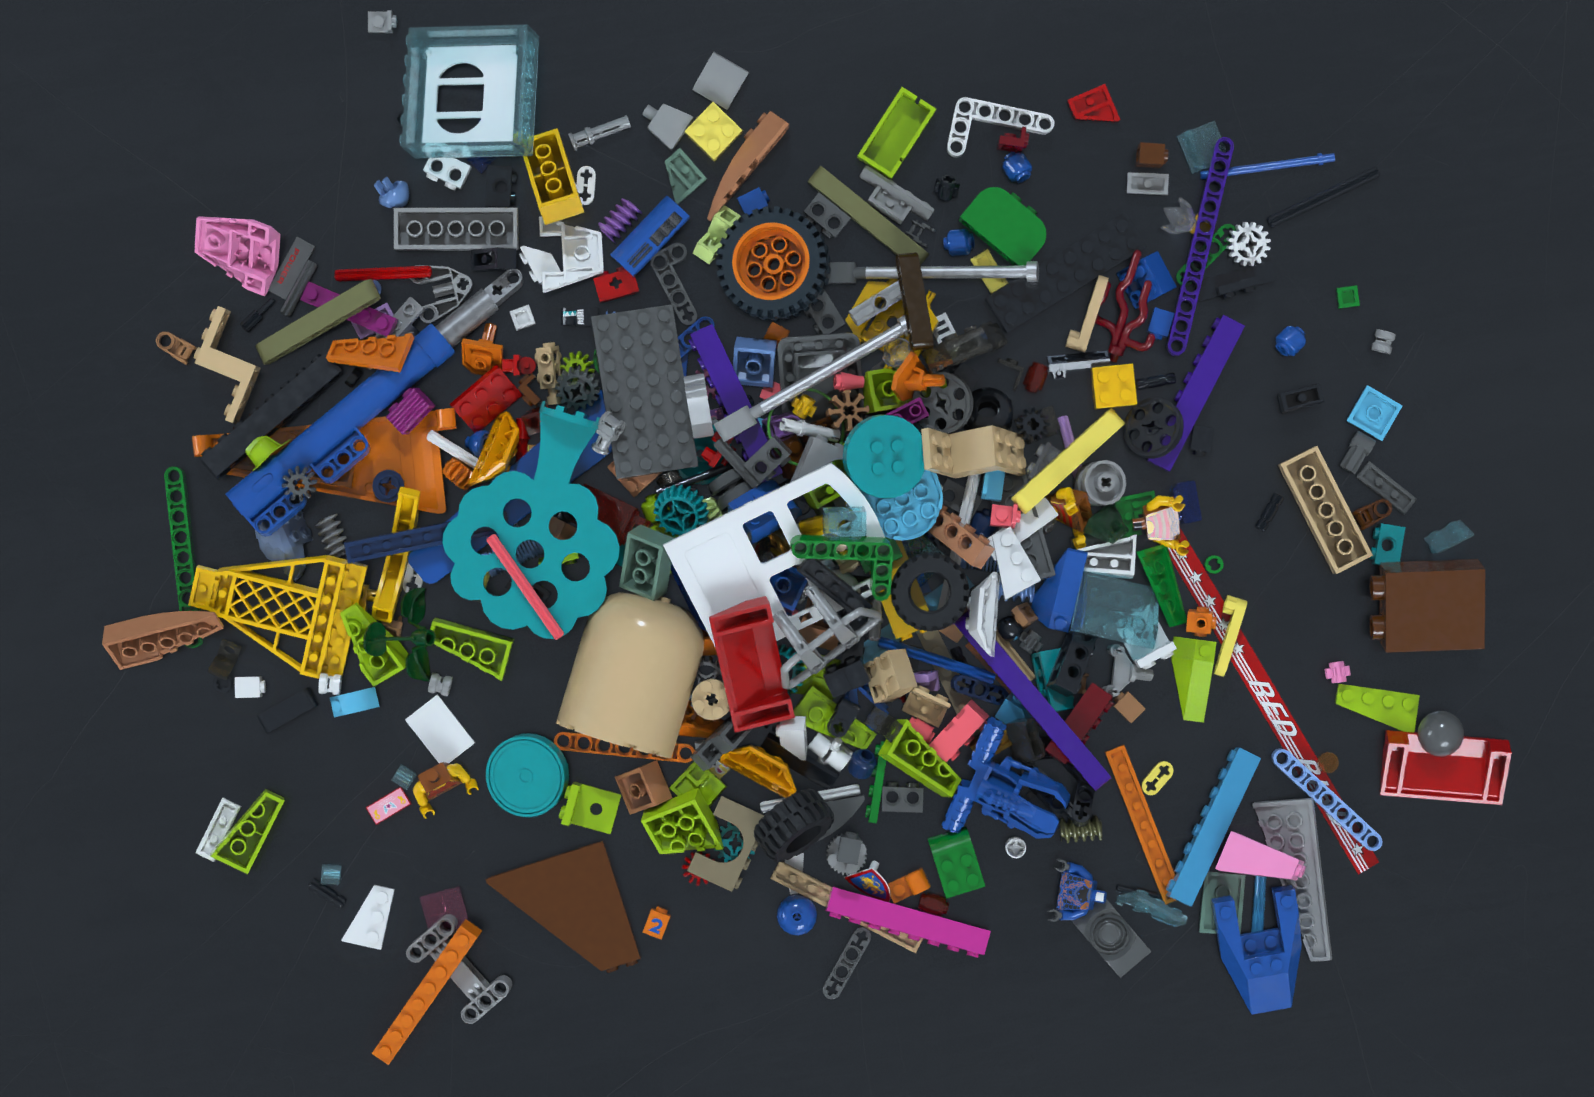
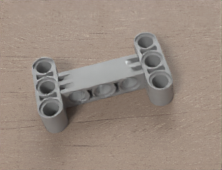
M452 914L442 916L413 941L406 951L407 958L411 962L416 963L430 954L436 961L449 943L450 939L448 937L458 926L457 918ZM443 922H449L452 928L446 929L443 926ZM428 934L434 935L437 941L431 942L428 939ZM413 947L419 948L422 954L416 955L413 952ZM466 957L462 959L450 977L470 999L461 1011L462 1020L468 1024L478 1021L506 997L513 985L512 980L506 975L498 976L489 984ZM497 983H503L506 986V990H500ZM482 996H488L491 999V1003H485ZM467 1009L475 1010L476 1016L469 1015Z

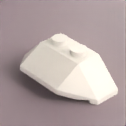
M992 572L971 591V597H969L967 609H970V615L966 618L965 624L969 634L990 657H995L1000 576L997 572Z

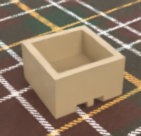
M906 649L887 650L880 657L865 663L871 677V682L868 685L874 704L893 702L912 691L914 687H918Z

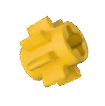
M802 394L801 397L796 396L791 403V406L794 407L792 412L802 419H806L807 415L812 417L817 408L814 406L816 401L806 394Z

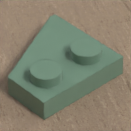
M681 148L665 160L675 203L678 205L706 181L707 178Z

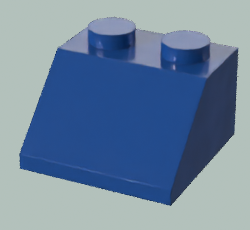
M790 567L770 577V582L786 614L792 616L808 582L806 577L794 567Z

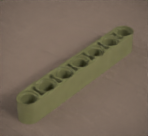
M819 166L807 181L814 189L851 217V219L894 254L917 252L920 265L929 256L927 251L822 166Z
M372 279L357 284L256 344L255 347L263 364L268 365L376 303L381 299V296Z

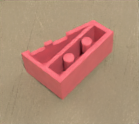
M971 699L929 746L933 747L937 752L936 754L943 761L947 762L949 759L954 761L961 753L958 749L963 744L967 747L975 738L972 734L977 729L980 732L984 729L983 727L987 724L986 719L989 715Z

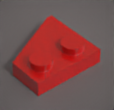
M1106 84L1067 100L1075 119L1120 121Z

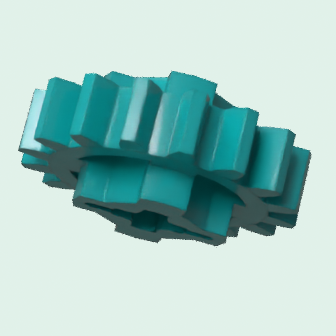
M727 822V828L722 825L720 826L722 830L720 833L724 847L731 851L730 856L724 850H716L714 848V851H720L717 856L718 858L725 857L724 862L736 859L744 843L743 838L740 836V830L735 825L732 826L730 822ZM733 830L730 837L722 838L726 832ZM735 834H737V840L741 842V845H737L734 853L733 845L729 844V841H733Z

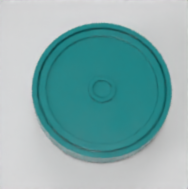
M875 415L862 420L851 430L843 447V466L846 475L860 491L870 496L895 498L909 492L920 481L925 471L921 433L913 424L897 416Z
M519 734L502 742L492 752L486 766V783L492 798L502 809L516 816L534 817L547 812L563 798L569 783V769L563 753L552 741L537 734Z

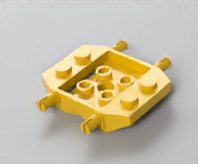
M889 279L886 282L868 281L852 309L869 299L872 295L895 283L898 279ZM928 291L926 300L933 334L939 321L930 309V304L936 294ZM881 297L875 299L874 304L877 308L882 301ZM902 299L888 307L887 310L877 314L868 331L865 328L870 319L857 326L850 317V314H848L845 321L852 332L857 335L860 343L866 342L889 329L890 327L887 325V322L890 318L895 317L898 319L905 315ZM904 334L878 349L889 356V360L883 367L884 369H893L896 362H903L912 351L909 337H905ZM916 350L912 352L916 353L919 357L923 350Z

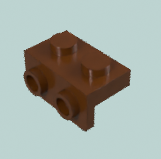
M526 374L519 381L520 386L518 389L524 394L522 399L529 406L534 404L538 407L542 400L529 387L537 380V377L534 374L530 376Z

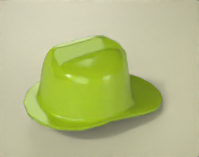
M268 436L254 439L245 450L255 465L252 471L256 470L271 453L282 445Z

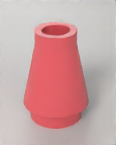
M840 371L834 374L833 377L834 390L842 392L844 390L864 388V376Z

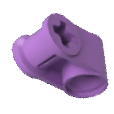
M792 411L771 416V436L776 434L779 438L794 434L780 430V422H783L782 418H794L798 421L802 420V418L795 415ZM768 417L762 420V424L765 425L766 430Z

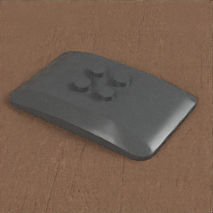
M854 333L793 336L781 339L778 343L780 390L785 389L858 347L860 341L857 335ZM861 359L842 369L841 372L862 376ZM834 375L811 387L825 393L830 398L837 395V398L843 402L841 392L834 390ZM863 388L851 390L850 402L855 399L857 394L863 395ZM804 391L797 395L801 397L802 394H806L816 401L814 406L817 408L812 417L807 415L806 419H802L806 423H812L825 418L826 410L829 408L831 410L836 409L832 403H829L827 398L816 392ZM794 398L782 404V414L794 409L791 406ZM863 399L858 402L857 408L864 407ZM849 407L846 409L843 408V410H845V412L843 413L846 416L849 414L852 415V413H850L851 409ZM863 413L857 414L861 419L864 418ZM838 415L830 416L833 423L839 418ZM852 421V427L854 428L857 424ZM840 424V427H839L838 429L840 430V439H841L842 425ZM845 433L843 442L846 441V438H847V435H846V434H848V433Z

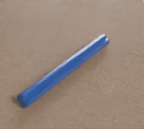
M880 637L878 641V647L886 650L906 649L908 657L993 684L996 674L885 637Z

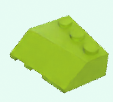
M699 788L644 810L641 823L659 854L684 853L685 850L705 851V849L711 848L723 850L724 848L718 822Z

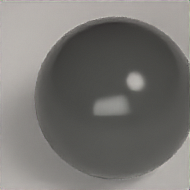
M1434 711L1426 715L1420 722L1418 740L1422 748L1429 754L1439 757L1448 756L1456 752L1462 745L1464 728L1461 721L1454 714L1447 711Z

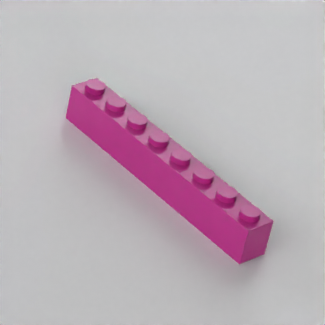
M831 887L825 911L830 912V917L841 919V916L849 918L848 922L859 925L861 921L869 923V928L876 930L884 927L889 929L888 933L898 936L902 932L908 934L909 939L919 941L920 938L927 939V944L939 947L941 943L948 945L947 949L959 952V949L966 950V955L976 958L979 957V954L985 955L991 933L989 930L836 887Z

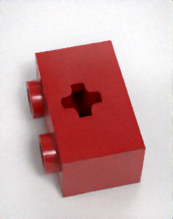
M623 267L616 268L617 272L611 274L608 271H604L602 274L597 275V278H593L600 303L640 293L636 276L633 277ZM617 278L618 281H622V283L619 284L618 289H615L614 286H610V284L613 283V279Z

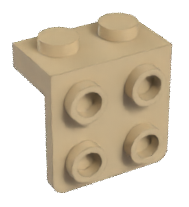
M923 686L914 687L910 691L901 711L939 728L947 709L951 706L948 703L949 699L940 694L933 696L929 694L930 690Z

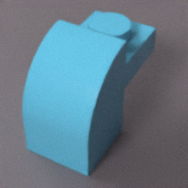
M375 687L330 697L334 717L380 707Z

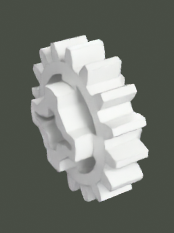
M1243 222L1242 227L1235 225L1236 231H1229L1232 237L1226 238L1230 242V245L1226 246V249H1231V252L1228 254L1229 257L1235 256L1234 262L1239 263L1241 261L1242 266H1246L1247 262L1249 266H1254V261L1261 263L1260 257L1266 258L1267 255L1264 252L1265 250H1270L1266 243L1271 242V239L1265 238L1268 232L1262 231V225L1256 227L1254 222L1250 224ZM1253 232H1255L1259 238L1254 237ZM1249 241H1251V245H1248V247H1246V243H1249ZM1238 250H1241V251L1243 252V255H1244L1245 257H1243L1242 255H1240V253L1238 252Z

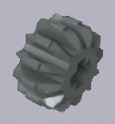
M296 466V473L292 469H288L290 476H283V479L288 482L283 483L282 487H289L284 494L288 495L292 492L291 500H295L296 496L299 495V501H303V494L309 499L311 498L309 491H316V488L311 485L316 484L317 480H310L314 472L307 475V467H304L303 471L300 472V467ZM296 479V481H298L299 479H302V484L305 485L304 488L303 486H301L300 489L297 488V484L294 482V480Z

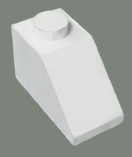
M795 716V718L780 721V724H776V737H780V745L799 759L806 761L808 749L806 716Z

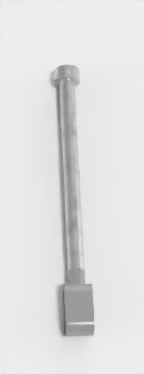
M905 315L897 319L898 324L750 409L746 405L715 423L714 427L723 442L730 440L757 424V418L903 334L908 337Z

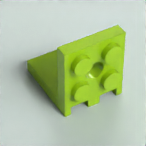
M574 781L572 786H567L564 798L568 800L566 806L563 805L559 814V818L562 819L561 824L567 826L574 824L611 834L622 794ZM598 803L602 806V812L599 815H594L591 812L592 804Z

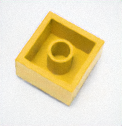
M1133 363L1090 369L1094 409L1137 405Z

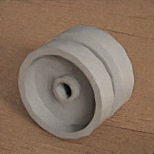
M1108 460L1090 462L1083 465L1076 473L1074 479V489L1086 492L1090 506L1093 507L1115 503L1120 500L1126 488V478L1123 470L1115 462Z

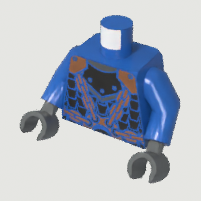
M1061 858L1056 859L1062 862V867H1054V869L1062 872L1057 908L1056 910L1050 909L1047 911L1054 912L1055 917L1047 919L1048 921L1076 920L1085 916L1088 910H1093L1094 902L1105 903L1107 892L1096 890L1097 881L1093 880V876L1081 865L1070 862L1066 863Z

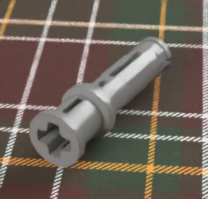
M627 115L594 128L585 127L583 131L575 134L569 133L568 135L572 147L576 151L578 147L586 144L592 145L595 140L626 128H631Z

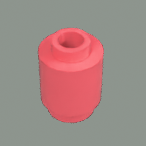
M911 717L909 720L912 724L911 726L929 744L935 735L932 732L934 727L919 718Z

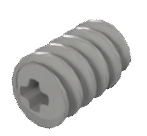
M334 514L319 520L315 528H322L318 536H325L320 541L322 544H328L324 551H331L330 556L341 557L346 555L343 541L347 536L339 535L344 529L337 528L341 521H334V518L338 516V514Z

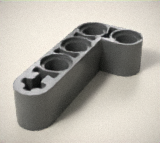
M674 243L658 251L650 263L679 320L683 325L691 326L697 321L698 315L673 266L686 259L687 250L683 244ZM676 247L684 250V254L680 258H675L672 255V251ZM657 257H663L666 260L663 267H656L654 265V260ZM667 275L674 276V284L666 285L664 277ZM676 293H682L685 296V300L680 304L673 301V296ZM687 303L690 305L686 307L688 313L694 314L690 322L687 319L683 320V317H685L683 309L680 312L677 310L684 307Z

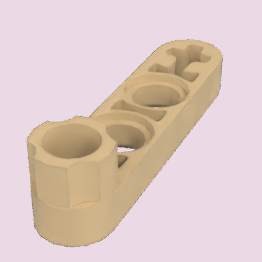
M1101 275L1098 276L1081 331L1070 330L1065 347L1085 353L1109 278Z

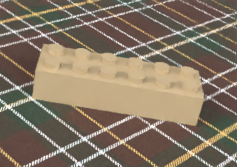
M1314 446L1278 464L1333 574H1338L1373 556L1318 446Z

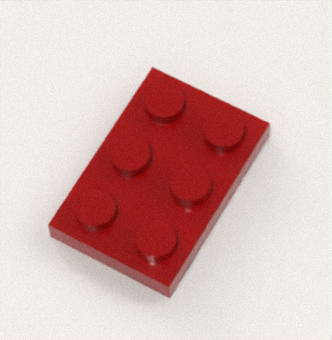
M496 364L451 402L450 406L455 409L456 413L475 433L482 430L522 396V393Z

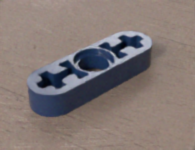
M955 675L950 683L952 690L956 693L995 705H1002L1008 696L1006 689L965 675ZM962 681L970 686L969 688L960 687L957 685V682ZM978 684L984 687V692L980 696L975 694V687ZM989 692H999L1001 698L996 700V697L989 695Z

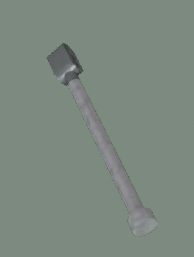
M1027 261L1026 266H921L923 279L1026 278L1027 282H1038L1039 264L1038 261ZM855 262L828 263V266L831 268L830 274H827L828 284H856L857 279H898L896 267H857Z

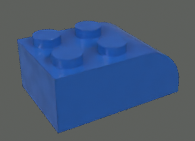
M775 480L765 481L758 487H754L729 502L728 512L781 486ZM793 500L787 503L794 519L802 515L801 509ZM768 511L743 524V528L752 545L781 528L772 511Z

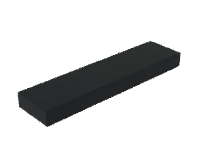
M805 559L797 568L798 572L849 613L860 607L872 608L873 604L818 559ZM859 616L856 619L860 621L864 616Z
M770 732L760 746L766 753L781 758L783 762L788 764L789 768L826 790L831 789L839 776L838 773L808 755L806 761L799 759L782 747L780 739Z

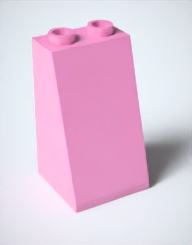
M1231 831L1215 869L1229 873L1297 880L1298 877L1302 878L1306 867L1303 866L1305 861Z

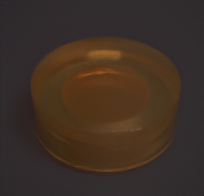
M1326 752L1318 757L1317 765L1322 772L1331 773L1338 768L1339 760L1335 754Z

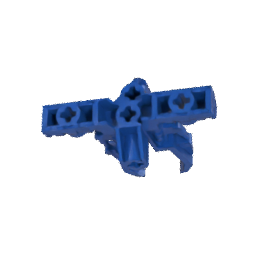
M991 717L988 718L987 724L984 725V729L979 736L975 746L976 751H973L971 755L972 760L968 762V765L976 770L972 781L962 779L960 783L962 786L958 785L957 794L953 797L945 815L946 821L943 820L942 826L943 829H948L952 833H960L972 810L973 801L983 805V815L1000 820L1011 829L1015 827L1036 839L1051 838L1059 826L1057 816L1033 805L1021 797L1019 793L1023 786L1055 795V798L1062 802L1065 809L1070 801V794L1062 783L1056 782L1040 773L1036 767L1030 768L1022 765L1021 762L1013 760L1010 756L1005 757L1001 764L993 762L992 758L1001 743L1007 726L1002 721ZM1011 767L1024 769L1030 773L1023 772L1022 776L1012 771Z

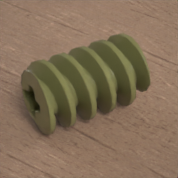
M1093 815L1092 821L1089 819L1088 824L1083 827L1075 826L1070 818H1068L1067 823L1063 817L1060 818L1061 842L1065 838L1066 842L1069 843L1070 838L1073 837L1076 843L1079 836H1081L1083 842H1086L1087 836L1090 837L1091 841H1094L1095 835L1102 841L1101 818L1098 820L1096 815Z

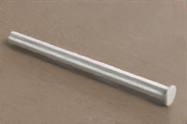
M981 474L968 476L959 514L964 525L966 523L970 525ZM951 550L950 558L960 565L962 558ZM945 579L938 609L946 604L950 595L949 585Z

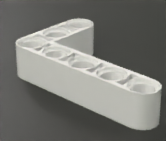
M963 97L957 101L947 143V152L954 158L963 155L972 120L1021 130L1023 126L1026 127L1027 132L1042 135L1052 131L1054 120L1048 114ZM961 103H968L970 111L966 113L961 112L959 105ZM987 107L990 110V115L987 117L981 116L979 109ZM1007 111L1010 114V119L1002 121L999 113ZM1022 115L1028 116L1030 123L1022 125L1019 122V117ZM1040 120H1048L1050 128L1047 130L1042 129L1039 126ZM956 123H964L966 130L962 133L955 130ZM954 142L959 143L962 147V150L958 153L953 152L950 148Z

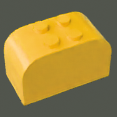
M558 128L519 140L532 188L545 225L585 213Z

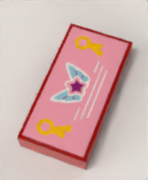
M401 786L367 806L366 809L377 825L412 803Z

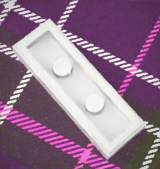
M224 797L221 799L197 848L196 854L215 862L216 859L210 857V853L230 831L242 806Z

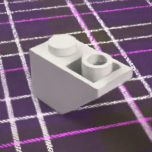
M527 246L520 247L522 252L519 255L524 264L529 263L532 269L529 271V274L534 283L538 281L542 285V272H561L552 254Z

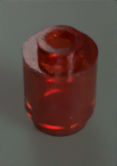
M1033 362L1032 366H1029L1023 381V385L1026 386L1025 390L1035 394L1037 391H1042L1048 376L1047 366L1037 362Z
M927 892V894H921L918 909L922 910V912L941 917L942 914L946 915L949 903L946 902V897Z

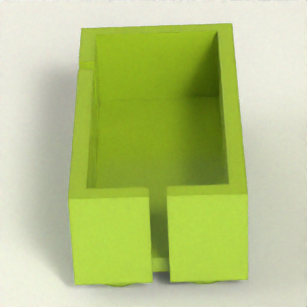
M901 87L857 155L859 160L891 180L902 164L899 160H905L936 112V108L922 99L916 104L917 96Z

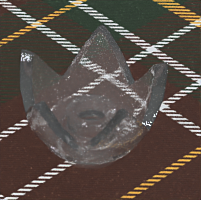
M1179 197L1180 208H1164L1170 224L1163 225L1161 229L1173 234L1190 232L1196 225L1195 213L1190 204Z

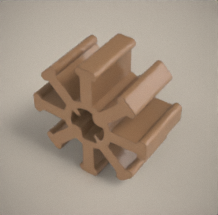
M851 390L841 392L843 402L837 398V395L829 400V403H833L838 409L831 410L829 408L826 410V417L831 415H838L839 417L836 422L831 424L832 428L838 429L842 421H845L844 433L851 432L853 429L852 421L858 424L863 420L857 415L858 413H869V406L857 408L856 406L859 401L864 399L862 394H857L855 399L850 402ZM849 407L851 409L850 413H852V415L849 414L846 416L843 413L845 412L843 408L846 409Z

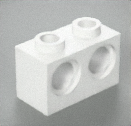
M433 149L423 171L427 173V178L435 182L440 179L446 182L444 186L455 191L456 188L462 190L472 167L437 149ZM436 161L443 163V168L439 172L432 170V165ZM454 170L461 171V178L457 181L452 180L450 177Z

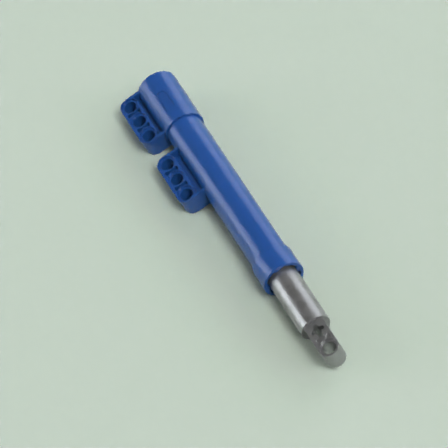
M518 269L505 271L484 290L481 288L437 326L430 323L415 336L401 372L380 369L374 372L275 456L271 455L256 470L252 471L230 489L225 495L230 499L233 506L261 536L268 537L301 511L307 503L304 494L303 501H300L298 504L291 503L292 492L288 495L284 494L289 489V487H282L283 483L288 482L283 479L284 475L290 476L288 469H292L296 473V466L300 467V472L303 471L304 467H307L306 474L313 469L323 482L331 484L367 456L370 452V445L359 430L434 367L438 368L455 353L453 349L455 345L498 311V306L522 287L523 277ZM512 275L519 277L516 283H510L508 279ZM494 290H501L502 294L499 296L495 294ZM358 442L365 443V448L362 451L355 450V445ZM343 455L349 456V461L346 464L339 463V459ZM326 469H333L334 472L331 477L326 478L323 476V472ZM284 508L286 510L283 517H276L277 509ZM262 522H269L270 526L267 530H260L259 526Z

